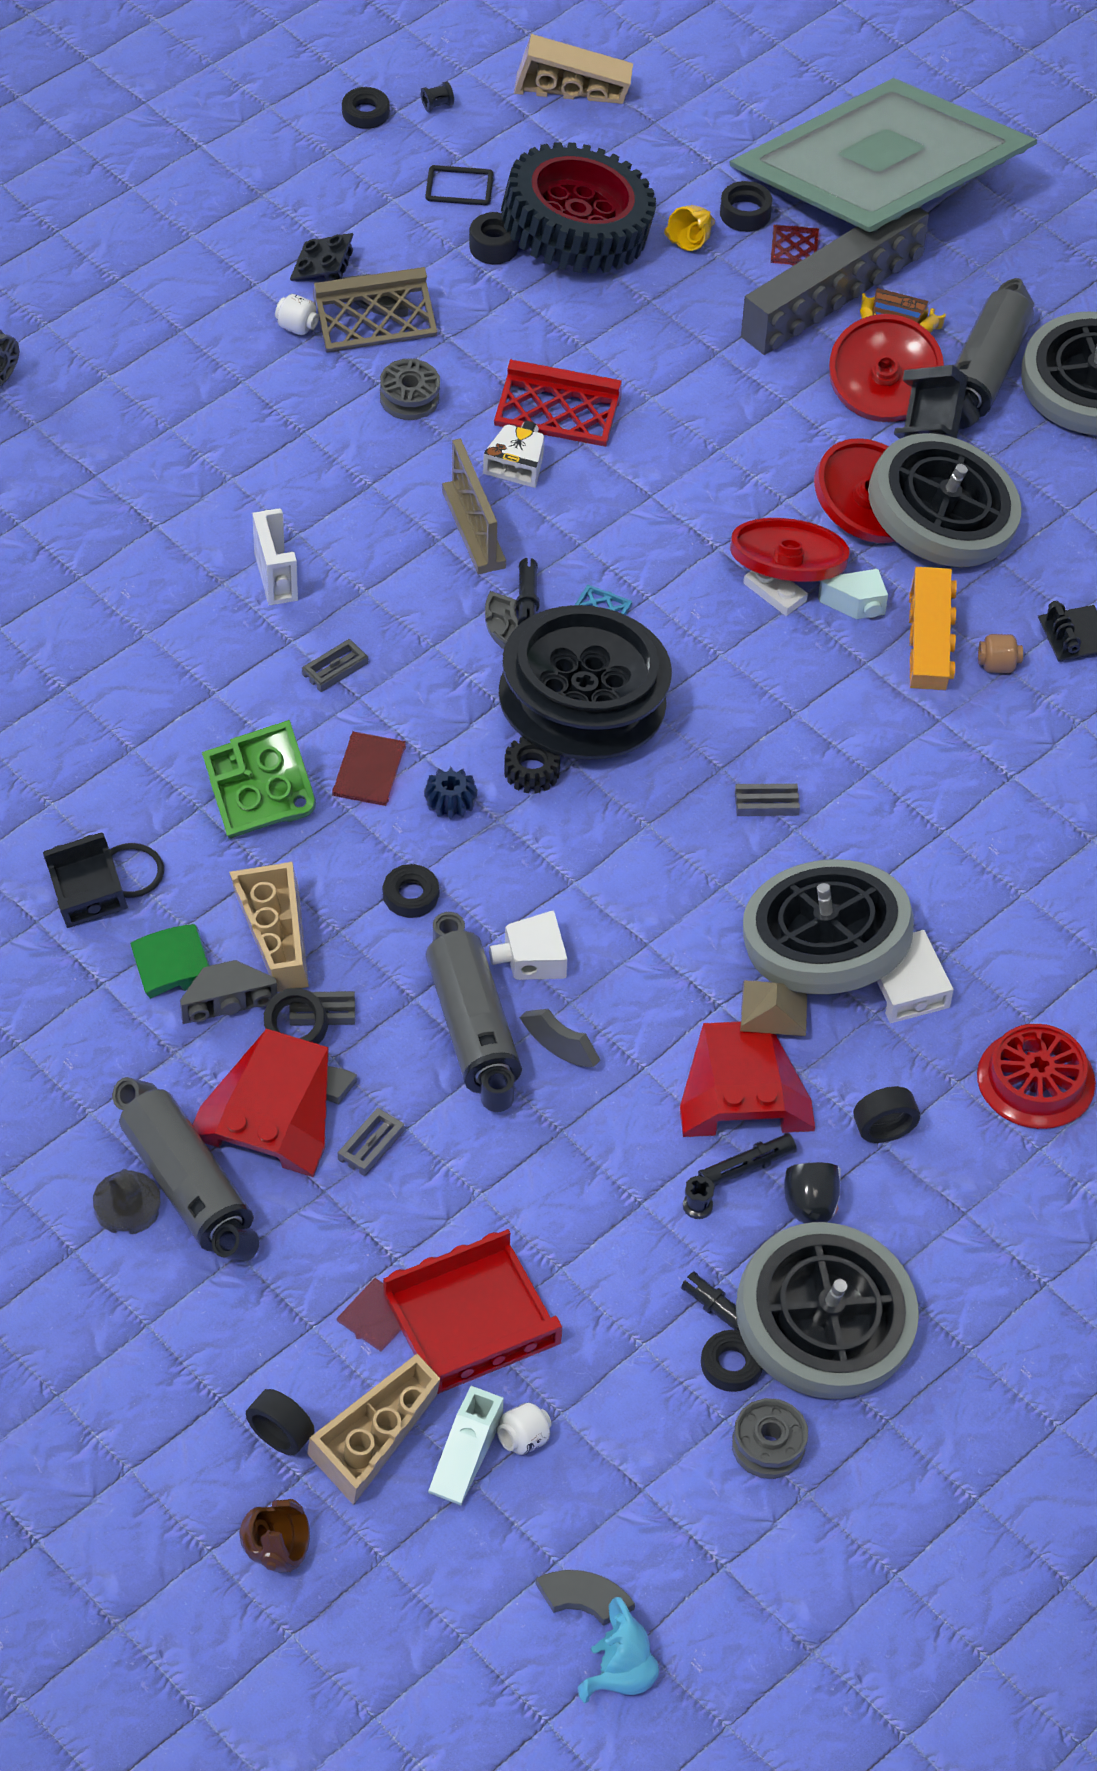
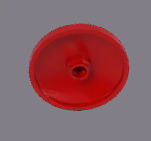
M878 314L854 322L840 334L832 348L829 376L835 394L849 410L869 420L897 422L906 419L912 389L903 381L904 370L944 366V362L937 341L922 325L903 316Z
M847 439L830 447L818 463L814 475L817 498L830 519L847 533L869 542H895L875 517L868 493L873 469L889 446L869 439Z
M761 518L745 522L734 529L730 543L731 554L746 568L771 578L797 582L821 581L841 574L847 567L850 552L847 543L833 531L810 522L789 518Z

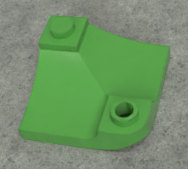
M290 720L230 739L231 743L202 752L228 838H233L275 823L292 822L307 817L314 811L316 806L315 795ZM297 799H305L306 804L303 807H296L295 802Z

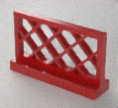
M510 359L507 368V378L494 419L495 426L504 427L505 425H512L521 428L525 421H532L531 417L543 412L549 421L543 424H536L539 428L538 433L604 447L607 446L616 409L622 397V380ZM511 386L525 388L527 392L515 398L510 390ZM542 392L552 393L555 398L542 403L537 395ZM574 397L581 399L583 403L571 409L565 400ZM532 398L537 407L525 412L520 403ZM599 402L610 404V409L599 414L593 405ZM560 403L566 412L553 417L548 409ZM513 407L520 414V416L514 419L503 417L504 412ZM588 408L594 417L581 423L576 414ZM571 418L576 424L575 427L567 430L562 429L558 423ZM599 423L603 428L602 436L590 434L587 428Z

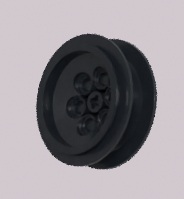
M585 605L561 606L539 612L523 621L511 633L505 644L502 660L503 672L500 677L498 691L499 703L510 725L523 738L535 746L569 758L586 760L606 759L621 756L641 747L659 730L665 716L666 695L671 683V662L665 647L657 636L635 619L601 607Z

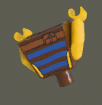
M880 288L876 289L875 297L868 298L866 293H862L861 318L878 314L899 315L919 323L931 333L934 329L938 330L943 327L946 317L945 313L941 316L935 315V309L933 308L928 316L929 301Z

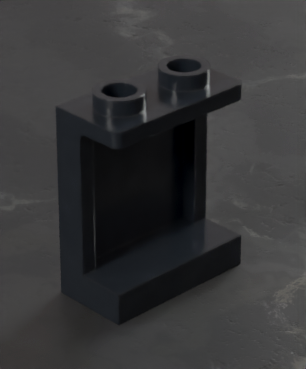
M954 365L904 370L903 381L912 389L905 426L895 428L894 435L899 439L922 433L941 434L957 438L968 376Z
M104 833L88 835L82 839L64 845H57L43 852L58 899L59 909L67 928L128 908Z

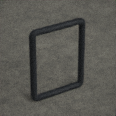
M432 165L428 172L425 198L428 201L488 205L491 201L494 172L491 169ZM434 171L488 174L485 200L431 196Z

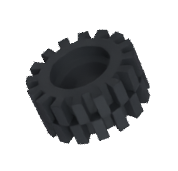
M520 737L519 743L514 740L511 742V747L508 746L506 749L504 761L505 778L507 777V782L510 785L514 783V789L518 791L521 787H524V793H529L530 789H534L535 794L540 793L541 787L544 791L550 789V784L554 786L557 783V779H559L560 755L543 750L526 741L525 738ZM527 760H536L544 765L540 768L530 769L522 766L521 763Z

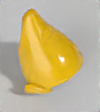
M697 205L679 207L670 215L668 225L664 229V234L672 243H676L684 250L693 251L701 249L710 238L711 228L715 224V219L706 208Z

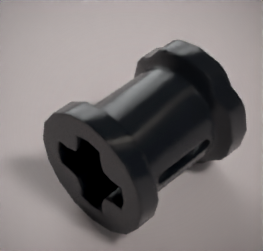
M448 81L442 82V85L430 89L427 87L421 88V100L427 112L433 110V107L443 104L450 106L454 104L453 90Z
M694 1176L686 1182L683 1210L691 1218L703 1219L712 1212V1198L715 1185L708 1177Z

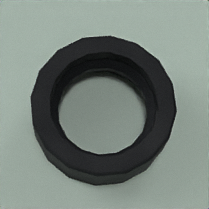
M740 181L732 183L724 189L721 195L720 217L722 221L730 228L738 231L750 232L763 228L771 218L773 199L771 193L763 185L755 182ZM744 201L757 204L760 208L754 211H742L734 208L732 204Z
M287 988L277 993L268 1002L264 1011L265 1029L280 1032L277 1027V1017L280 1011L292 1003H303L312 1009L315 1015V1024L313 1029L300 1039L319 1044L324 1039L328 1029V1016L320 999L311 991L302 988Z
M899 1086L885 1087L866 1095L856 1104L853 1110L854 1119L861 1137L867 1142L884 1143L899 1139L912 1131L920 1121V1112L912 1092L907 1088Z
M265 1389L246 1410V1419L254 1432L269 1446L286 1455H296L314 1434V1425L303 1408L293 1399L274 1389Z

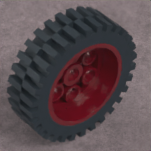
M555 142L552 149L548 144H543L540 146V150L533 147L529 149L528 154L525 152L521 154L519 160L516 159L513 167H511L501 206L502 222H505L504 228L506 232L511 231L510 237L513 241L520 240L519 247L525 251L531 248L530 255L537 259L542 255L545 257L544 263L551 265L555 261L559 263L558 268L566 270L567 265L573 266V272L580 273L582 267L587 268L588 273H596L598 267L601 268L603 273L610 272L612 266L618 270L623 268L624 263L629 265L633 263L634 258L637 259L640 256L641 251L645 248L655 214L656 198H653V188H648L649 181L647 178L641 179L642 173L638 169L631 171V163L628 161L618 162L619 156L612 154L610 157L606 156V150L598 148V151L594 152L590 151L591 145L583 144V148L580 149L577 148L576 143L568 142L567 147H563L561 142Z

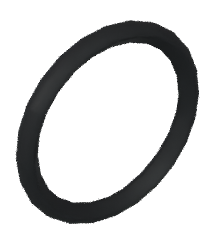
M138 843L117 845L110 849L111 856L119 851L136 849L148 853L157 864V875L153 882L141 890L123 891L125 898L143 896L154 890L161 882L164 874V864L158 853L152 848Z

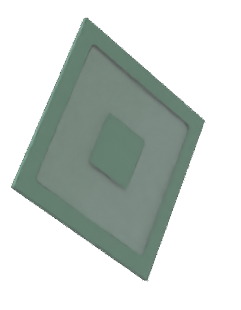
M892 78L730 160L729 163L731 167L865 231L872 232L892 220L899 219L905 213L920 208L924 203L941 197L945 192L962 186L964 182L984 174L985 171L996 165L1005 163L1006 160L1015 155L1024 153L1027 149L1037 144V139Z

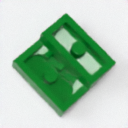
M195 924L164 929L130 942L144 991L150 999L179 985L184 991L188 990L203 967L210 966L198 927Z

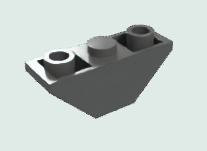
M237 960L203 967L180 999L182 1023L202 1022L208 1018L220 1015H232L238 1011L254 1007H265L277 994L276 978Z

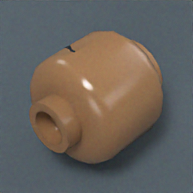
M989 634L985 637L984 641L979 642L978 663L983 665L988 673H1012L1016 668V664L1023 661V646L1017 645L1014 635Z

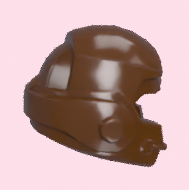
M294 1499L274 1500L271 1507H254L246 1514L239 1530L240 1542L245 1553L254 1562L262 1564L268 1570L278 1573L291 1572L303 1562L310 1541L308 1518L303 1507Z

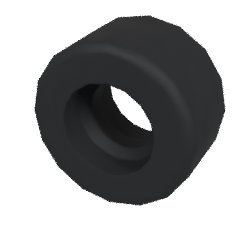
M489 212L479 215L470 225V252L477 260L492 265L503 264L515 257L519 249V240L513 241L510 237L511 231L506 232L504 228L505 222H502V213Z

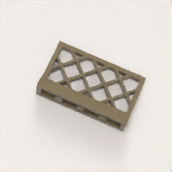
M425 267L314 283L313 299L319 314L326 352L437 336L436 323L426 283ZM410 292H422L423 300L418 307L405 299ZM390 296L397 302L389 311L378 304L381 297ZM363 300L370 306L361 315L350 307L354 301ZM335 304L342 310L334 319L324 312L323 305ZM401 304L414 312L407 322L394 314ZM373 308L386 315L379 326L366 318ZM346 312L358 319L352 330L339 322ZM417 315H420L428 321L429 328L419 330L412 326L411 323ZM390 319L403 326L399 333L391 334L383 328ZM362 323L375 330L373 335L368 338H363L355 332ZM334 327L347 334L343 341L331 343L329 334Z
M461 438L452 440V481L442 483L443 495L477 574L505 569L506 559L497 540V520Z

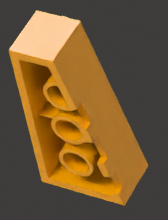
M915 567L909 592V603H911L909 612V623H911L909 646H913V649L910 651V688L946 690L949 679H954L955 661H950V652L955 651L956 635L950 634L951 625H955L956 607H951V598L955 599L957 581L951 580L952 569Z

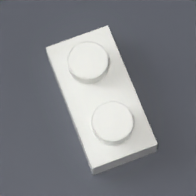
M752 570L744 575V584L785 616L807 601L808 593L792 581L771 578Z

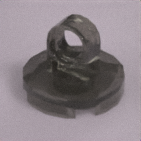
M122 1169L105 1177L97 1185L93 1195V1208L96 1219L101 1226L113 1233H117L116 1230L129 1231V1234H137L148 1229L157 1220L161 1205L160 1191L154 1180L144 1173Z

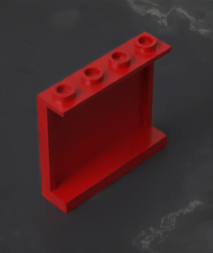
M509 1229L499 1233H490L484 1236L482 1240L469 1245H459L449 1253L439 1257H429L419 1265L406 1270H396L388 1277L383 1278L384 1298L414 1355L418 1354L440 1378L437 1394L561 1344L562 1325L557 1316L550 1317L512 1249Z

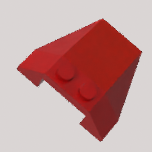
M741 1021L703 1023L680 1104L683 1137L716 1136L717 1122L729 1120L780 1118L782 1133L815 1131L812 1100L776 1034L740 1031Z
M266 1028L202 1103L193 1122V1127L205 1144L220 1148L222 1141L230 1142L278 1157L282 1168L314 1177L325 1149L329 1048Z

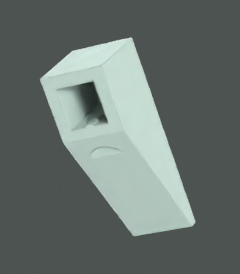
M470 1386L456 1415L428 1493L462 1505L497 1432L500 1418L503 1415V1397Z

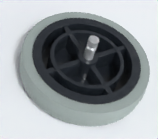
M1088 311L1066 314L1041 326L1027 344L1022 359L1021 378L1027 398L1043 416L1069 430L1097 435V312Z
M931 433L903 437L892 443L877 461L870 478L868 489L870 505L883 529L905 549L934 563L953 567H971L987 563L1004 551L1013 539L1020 522L1021 501L1019 493L1007 472L988 454L957 438Z
M840 859L819 860L786 869L767 880L755 891L744 912L743 938L752 964L769 981L785 984L789 990L796 992L835 994L870 985L894 970L902 962L910 949L913 939L914 919L909 897L905 889L887 872L857 861Z
M812 1222L799 1224L782 1230L768 1239L748 1262L740 1280L736 1299V1316L740 1334L756 1362L770 1376L786 1387L818 1398L844 1399L855 1397L882 1385L899 1369L907 1358L918 1328L919 1311L917 1296L911 1279L903 1265L876 1239L857 1229L836 1223Z

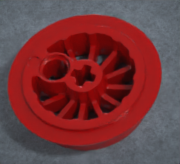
M1025 1024L1009 1030L988 1046L982 1054L977 1068L978 1086L988 1105L1008 1121L1029 1128H1055L1076 1120L1090 1106L1096 1089L1092 1065L1081 1045L1067 1032L1046 1024ZM1002 1072H1008L1013 1074L1004 1076ZM1066 1076H1072V1077H1074V1080H1072V1079H1070V1078H1068V1077H1066ZM1022 1082V1087L1019 1090L1012 1086ZM1058 1086L1066 1089L1067 1091L1061 1092ZM1048 1090L1052 1097H1043V1092ZM1027 1091L1036 1093V1097L1027 1095Z

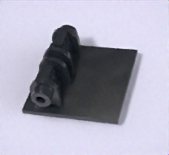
M337 234L332 237L306 241L290 280L294 281L321 275L325 277L326 281L342 279L343 273L347 269L349 258L353 253L351 241L354 234Z
M1053 601L1048 605L1047 614L1038 615V619L1058 662L1097 654V610L1095 605L1065 610V606L1062 603Z

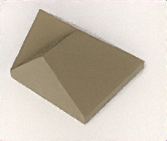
M743 981L740 1031L806 1036L807 993L789 990L782 983Z

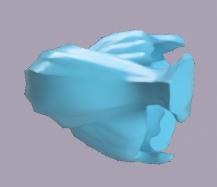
M621 1597L613 1598L609 1604V1617L613 1629L606 1632L605 1637L591 1648L593 1653H598L601 1650L605 1651L602 1663L600 1664L602 1672L598 1676L587 1678L578 1685V1694L584 1703L589 1701L590 1696L596 1690L601 1689L611 1690L624 1695L643 1693L651 1688L659 1676V1666L655 1657L650 1653V1642L647 1632L636 1621L635 1617L631 1616L627 1605Z

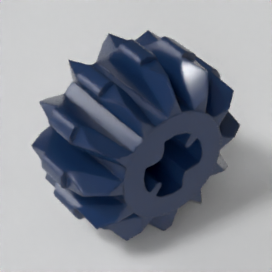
M451 766L446 772L438 768L436 775H429L426 788H424V797L426 798L429 810H436L438 817L447 814L450 820L455 814L464 817L466 811H472L477 798V788L474 785L473 776H466L464 768L458 772H455Z

